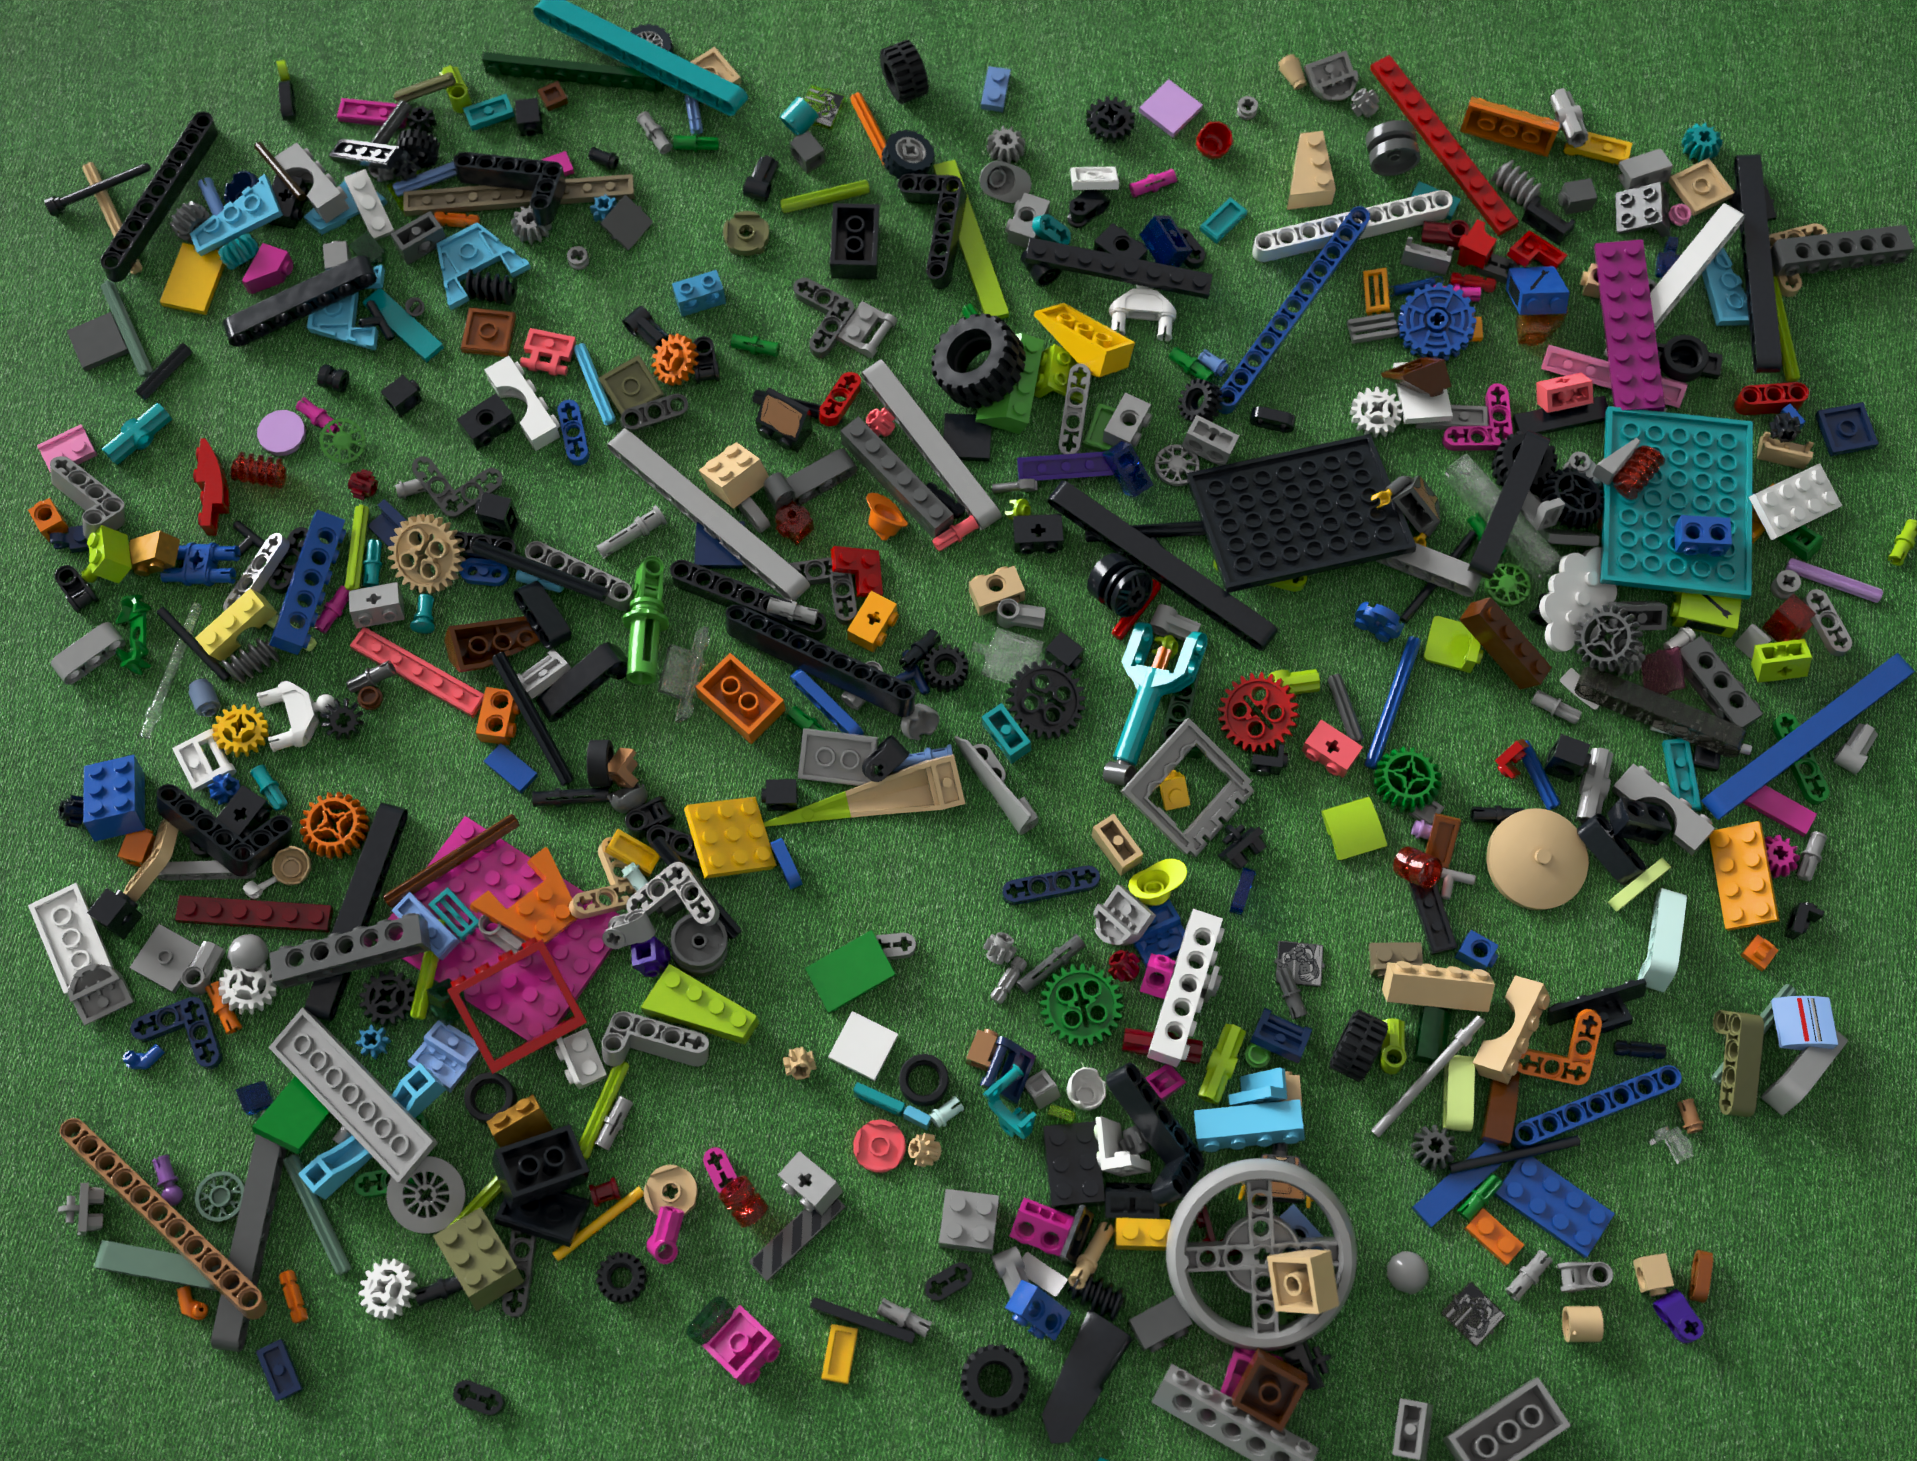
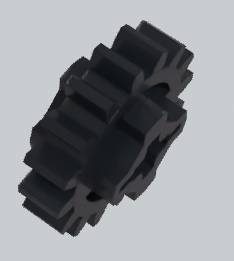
M1106 96L1105 101L1098 98L1097 104H1091L1090 110L1087 111L1086 127H1089V134L1096 133L1095 139L1098 140L1102 137L1104 143L1111 139L1112 143L1115 144L1117 138L1124 141L1125 135L1130 136L1131 129H1134L1135 113L1132 112V106H1125L1126 100L1118 102V97L1116 96L1113 100Z
M390 970L387 976L383 971H379V978L376 979L371 975L372 983L370 985L363 984L366 993H359V996L365 1001L359 1005L362 1009H367L363 1014L367 1018L372 1017L371 1021L375 1025L381 1020L383 1027H387L389 1021L394 1026H397V1019L401 1018L403 1021H406L405 1014L407 1012L411 1013L410 1005L413 1004L414 999L412 995H415L416 989L411 987L413 982L410 979L405 980L406 976L402 972L396 977L394 970ZM387 995H390L392 999L389 1002L385 998ZM405 997L404 1002L401 1006L402 998ZM385 1011L393 1012L391 1014H383Z

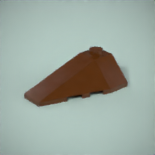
M525 616L448 626L444 638L449 661L459 673L485 669L494 664L492 658L500 652H504L508 658L541 642Z

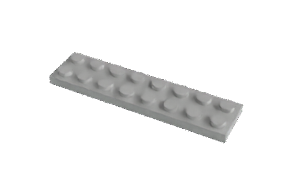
M301 1008L269 1046V1049L398 1183L404 1184L437 1145L438 1142L305 1008Z

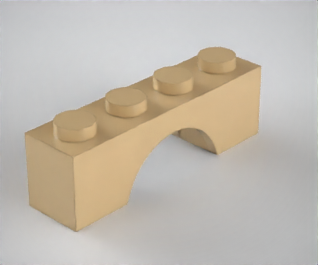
M1519 976L1514 977L1505 995L1510 1009L1515 1013L1512 1027L1506 1034L1497 1039L1483 1041L1473 1061L1480 1076L1506 1084L1517 1073L1518 1062L1522 1054L1526 1053L1529 1047V1039L1532 1033L1537 1030L1539 1018L1550 1002V996L1544 983Z

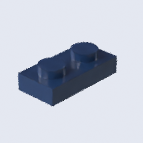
M279 1339L256 1351L276 1402H280L304 1390L283 1339Z

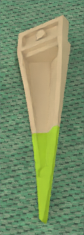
M952 754L923 761L889 774L880 782L871 781L765 821L764 826L934 811L963 805L965 800L955 757Z

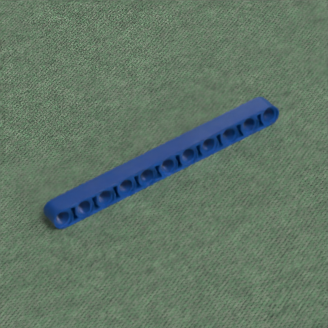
M1357 206L1349 212L1220 389L1223 395L1220 397H1229L1233 402L1230 404L1219 403V405L1223 406L1222 410L1218 409L1220 413L1229 414L1235 410L1364 233L1370 219V213L1366 208ZM1358 218L1362 223H1356L1353 219ZM1340 236H1346L1350 241H1344ZM1327 254H1334L1337 258L1331 259ZM1315 271L1322 272L1324 276H1323V277L1316 276V275L1314 274V272H1315ZM1307 289L1311 292V294H1303L1301 290ZM1288 307H1295L1298 312H1290ZM1275 325H1282L1285 330L1279 331L1275 328ZM1261 343H1269L1272 348L1266 349ZM1248 361H1256L1259 366L1252 367ZM1235 379H1242L1246 384L1239 385L1235 382Z
M1899 653L1895 654L1709 793L1701 802L1717 820H1720L1792 766L1794 762L1800 760L1905 681L1915 671Z

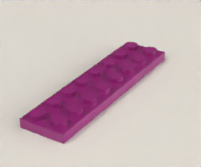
M1643 239L1595 243L1594 251L1614 407H1621L1622 410L1664 411L1665 402Z

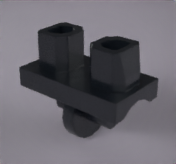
M1242 824L1236 829L1228 825L1224 828L1227 836L1222 839V842L1226 846L1229 843L1231 844L1218 854V857L1221 861H1228L1235 869H1241L1249 861L1242 850L1248 847L1253 855H1256L1267 847L1260 836L1264 833L1263 830L1258 826L1257 828L1250 827L1244 832L1246 829Z
M1305 1341L1291 1347L1283 1355L1286 1363L1291 1366L1302 1363L1308 1379V1385L1305 1390H1318L1325 1387L1317 1365L1322 1375L1328 1373L1329 1369L1326 1361L1331 1360L1332 1356L1331 1354L1323 1356L1320 1347L1317 1346L1312 1348L1315 1356L1314 1359L1308 1343Z

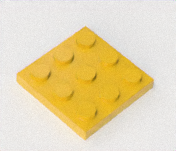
M756 797L689 804L684 808L704 879L771 870L776 866Z

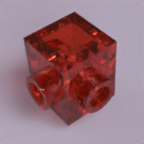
M792 501L787 506H782L776 513V530L782 537H788L796 545L814 530L813 519L802 505L798 506Z

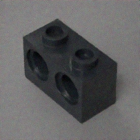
M1621 797L1607 813L1614 834L1617 837L1658 846L1672 830L1662 806Z
M1106 1182L1105 1218L1159 1219V1205L1155 1202L1151 1192L1154 1183Z

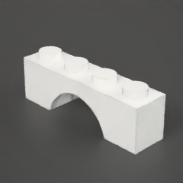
M507 356L484 369L488 381L500 398L514 397L528 405L526 415L520 422L524 435L535 451L560 438L557 429L560 427L558 420L554 415L549 416L546 411L548 410L547 404L542 397L537 398L535 395L536 389L531 380L524 379L522 375L525 373L518 361L514 363L510 356Z

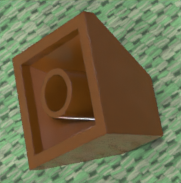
M1421 357L1381 373L1382 377L1418 393L1429 394L1430 397L1441 395L1444 393V389L1451 387L1444 359Z

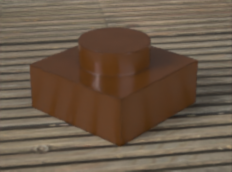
M558 81L538 89V94L548 112L568 104L567 96Z

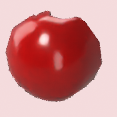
M1219 121L1209 122L1199 132L1196 146L1198 151L1209 159L1221 158L1228 152L1233 143L1232 132L1227 125Z

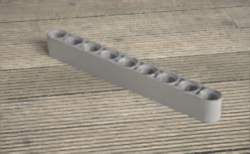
M880 359L862 371V377L883 406L892 413V416L895 417L894 420L955 499L965 507L966 513L975 518L979 529L983 531L1002 518L995 503L885 362Z

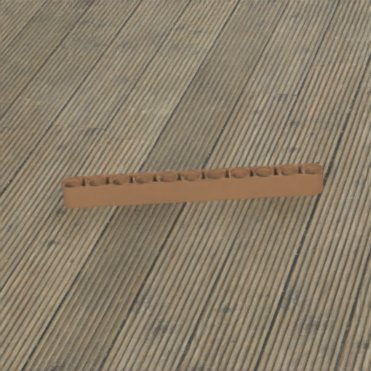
M77 1118L68 1119L61 1125L60 1135L68 1147L248 1319L254 1320L264 1315L267 1309V1302L260 1290L88 1126ZM80 1131L77 1136L71 1138L73 1133ZM92 1148H97L95 1152L88 1154ZM110 1164H115L110 1170H105ZM132 1180L130 1185L122 1187L125 1182ZM150 1197L147 1202L139 1204L143 1198ZM167 1214L163 1220L157 1221L160 1215ZM179 1231H185L181 1237L174 1238ZM203 1248L199 1254L192 1255L195 1249ZM221 1265L220 1269L216 1272H210L213 1266ZM233 1282H239L235 1289H228ZM258 1299L254 1306L246 1307L250 1300Z

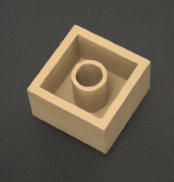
M737 442L728 446L721 454L709 460L705 466L699 469L709 490L733 509L762 488L765 480L769 477L761 460Z

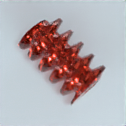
M1638 447L1624 464V467L1614 476L1613 485L1615 489L1627 499H1636L1638 493H1641L1643 487L1647 486L1649 480L1654 477V473H1657L1660 470V466L1665 464L1664 456L1652 447Z
M241 451L232 463L231 479L233 481L239 479L241 482L248 481L251 484L258 483L261 486L267 484L269 487L276 486L281 489L286 481V469L283 466L282 458H278L276 464H274L272 456H269L265 462L264 456L259 455L257 461H255L254 453H250L246 459V453Z

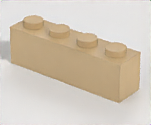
M1398 961L1396 963H1387L1382 992L1387 1002L1489 1012L1495 983L1490 974L1481 969L1468 971L1454 966L1439 968L1431 964L1420 966L1411 965L1405 961Z

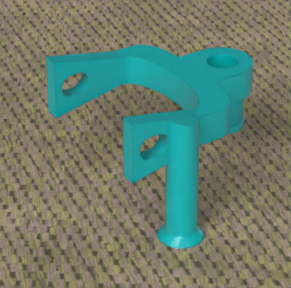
M1013 1064V1068L988 1088L983 1095L988 1100L991 1110L999 1117V1124L1003 1131L1010 1137L1018 1135L1024 1140L1032 1133L1036 1114L1033 1111L1028 1116L1025 1112L1021 1114L1022 1109L1019 1107L1012 1113L999 1098L1000 1093L1019 1076H1024L1022 1070Z

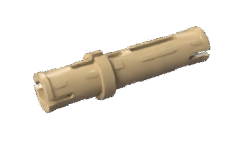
M1101 1222L1084 1254L1079 1255L1076 1261V1268L1068 1279L1071 1286H1074L1077 1279L1080 1280L1076 1289L1084 1288L1090 1274L1096 1271L1098 1267L1097 1261L1115 1233V1229L1111 1224L1107 1231H1104L1108 1222Z

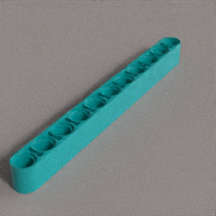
M541 0L533 8V13L540 22L726 115L734 116L748 100L747 93L740 86L566 0Z

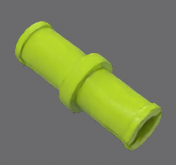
M1908 519L1901 534L1896 536L1894 540L1895 546L1888 556V561H1891V564L1896 566L1903 565L1909 550L1913 549L1915 545L1914 539L1917 535L1916 520Z

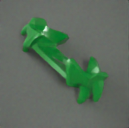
M135 594L123 597L121 600L122 610L116 619V625L126 622L130 624V651L126 653L116 648L115 652L121 661V667H125L135 674L142 675L143 672L140 668H151V664L143 659L149 653V650L146 648V612L151 609V606L140 601L143 598L142 595ZM140 628V636L137 640L136 633L137 630Z

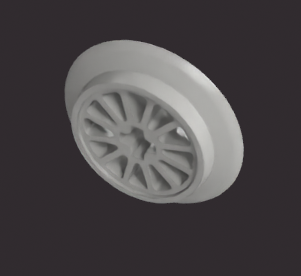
M427 1156L409 1177L413 1178L418 1186L409 1183L408 1179L404 1184H400L393 1177L390 1178L387 1187L388 1207L396 1221L410 1231L424 1234L441 1231L447 1228L460 1215L465 1202L463 1180L458 1171L443 1159ZM427 1172L434 1173L431 1182H428ZM417 1173H423V1183L416 1175ZM437 1175L444 1179L437 1185H434ZM447 1183L449 1189L438 1190L440 1186ZM407 1187L415 1192L405 1193L404 1189ZM430 1188L433 1199L429 1197L425 1200L422 1199L423 1192L420 1189L427 1190ZM449 1194V1201L438 1195ZM405 1198H416L410 1204L406 1203ZM437 1202L446 1205V1208L442 1210ZM416 1203H419V1207L416 1212L410 1209V1207H412ZM423 1205L426 1207V1216L419 1214ZM430 1205H432V1207L436 1210L438 1214L431 1215Z

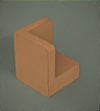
M619 748L608 763L609 777L619 787L633 788L639 781L632 774L638 765L633 759L636 754L633 749Z

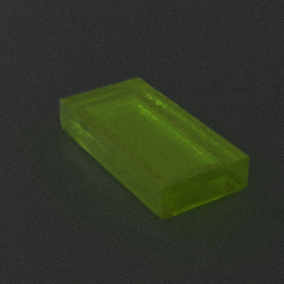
M1054 1104L1050 1105L1048 1110L1049 1116L1074 1123L1076 1117L1074 1111Z

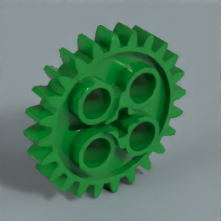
M1084 963L1081 964L1080 970H1076L1075 966L1071 964L1070 972H1067L1062 967L1060 970L1061 977L1053 973L1052 980L1054 983L1046 981L1045 987L1049 991H1041V996L1047 999L1039 1003L1040 1007L1046 1008L1040 1012V1017H1048L1044 1022V1027L1052 1025L1050 1035L1058 1032L1060 1034L1059 1042L1065 1037L1068 1038V1046H1071L1073 1041H1077L1078 1047L1081 1048L1083 1041H1087L1089 1047H1092L1093 1039H1096L1101 1044L1103 1042V1034L1108 1038L1111 1037L1109 1028L1117 1030L1118 1024L1114 1020L1122 1019V1015L1116 1012L1124 1008L1123 1004L1117 1003L1122 999L1123 995L1115 994L1119 985H1110L1112 976L1106 979L1103 978L1104 969L1099 971L1098 974L1094 973L1095 965H1092L1089 971L1085 970ZM1075 984L1079 985L1082 1004L1086 1005L1085 1017L1089 1025L1088 1027H1084L1080 1006H1077L1078 995L1074 987ZM1092 985L1097 988L1098 993L1090 996L1085 993L1084 988ZM1068 991L1072 994L1073 998L1069 1001H1064L1059 997V993ZM1094 1010H1099L1103 1013L1104 1018L1094 1020L1090 1013ZM1067 1016H1075L1079 1023L1075 1026H1070L1065 1022V1018Z

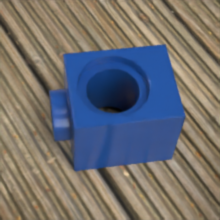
M1470 930L1454 958L1474 969L1485 970L1487 966L1492 968L1499 956L1495 953L1498 944ZM1473 948L1481 949L1484 957H1477L1473 952Z

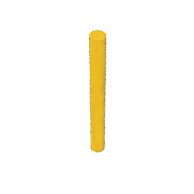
M638 1186L577 1233L571 1247L562 1245L552 1253L558 1261L563 1259L643 1197L644 1192Z

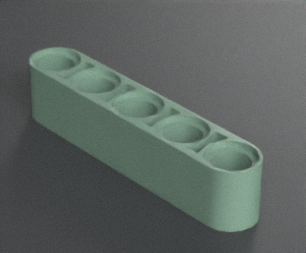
M101 1241L94 1268L218 1291L180 1254ZM221 1265L213 1266L210 1272H216L220 1269Z

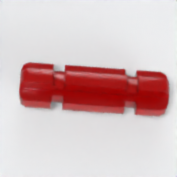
M1453 272L1450 276L1449 283L1453 286L1460 284L1462 287H1481L1485 292L1491 293L1494 292L1496 287V280L1492 278L1484 280V277L1468 274L1461 276V273Z

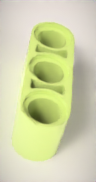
M1455 1055L1444 1066L1443 1129L1472 1131L1475 1086L1474 1057Z

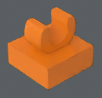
M1757 934L1740 956L1762 972L1779 950L1768 940Z

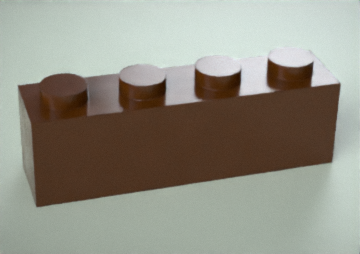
M1491 597L1470 603L1459 619L1520 690L1541 685L1552 667Z

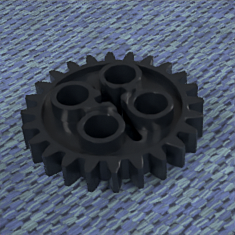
M1042 660L1039 667L1037 662L1033 661L1031 669L1024 665L1022 667L1023 673L1017 671L1014 674L1016 679L1009 681L1013 688H1008L1006 693L1012 697L1008 698L1005 703L1012 704V707L1007 711L1015 714L1013 719L1015 721L1019 720V727L1021 729L1027 728L1026 736L1035 732V739L1037 740L1042 734H1044L1046 741L1051 738V734H1053L1055 739H1058L1061 735L1060 731L1067 735L1069 728L1074 729L1077 726L1075 721L1082 719V716L1077 712L1085 710V707L1079 704L1086 700V697L1079 696L1084 687H1076L1075 684L1080 679L1075 678L1072 680L1073 670L1065 673L1064 664L1060 668H1056V661L1047 666L1046 660ZM1035 679L1043 680L1045 689L1037 687ZM1057 690H1061L1066 694L1067 699L1065 701L1058 698ZM1044 696L1048 697V699H1047L1048 704H1044V703H1043V702H1044V698H1043ZM1031 700L1034 704V710L1027 709L1024 701ZM1047 711H1050L1055 714V722H1051L1047 719Z

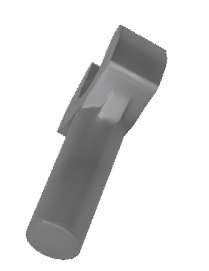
M1019 479L1018 482L992 484L993 493L1032 492L1038 490V483L1035 479Z

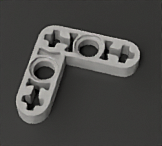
M674 862L634 893L626 904L627 911L630 913L638 908L637 903L639 901L642 902L641 907L649 916L675 894H678L698 923L704 926H712L719 919L718 907L691 868L682 862ZM679 869L683 871L681 879L676 878L678 876L677 870ZM667 878L671 880L670 882L673 884V886H671V884L668 881H666ZM659 884H664V894L656 897L654 895L655 887ZM693 887H697L699 891L697 898L691 901L688 900V891ZM701 904L704 908L710 910L708 912L709 918L707 919L703 917V910L698 907Z

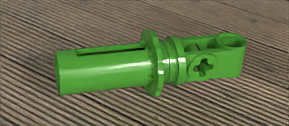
M656 556L646 557L637 569L633 600L630 602V612L625 613L622 618L624 627L630 629L626 679L638 685H649L656 681L660 632L667 630L669 627V619L663 614L664 604L661 601L663 596L664 564Z

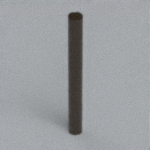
M257 142L254 145L257 152L299 201H304L306 194L263 143Z

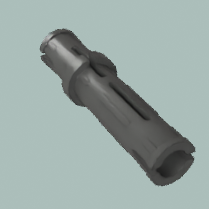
M1075 934L1061 947H1055L1050 956L1016 982L1018 987L1027 995L1029 991L1062 965L1066 966L1070 958L1086 947L1085 943ZM1068 949L1070 950V951H1068L1065 955H1063L1059 960H1057L1055 963L1053 962V961H1054L1055 959H1057L1060 955H1062L1066 950H1068ZM1049 966V968H1047V969H1046L1044 972H1042L1039 976H1037L1035 979H1032V978H1033L1034 976H1036L1040 971H1042L1045 967Z

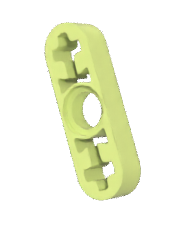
M1662 857L1616 894L1608 903L1618 912L1665 874L1671 866Z

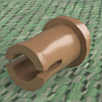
M1694 1099L1678 1102L1677 1106L1684 1122L1683 1129L1687 1131V1134L1702 1131L1704 1122L1700 1121Z

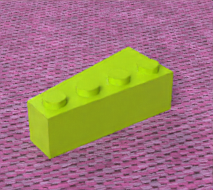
M671 964L667 966L641 1006L644 1015L658 1017L674 1024L678 1023L691 1029L708 1032L714 1036L746 1045L759 1024L755 1014Z

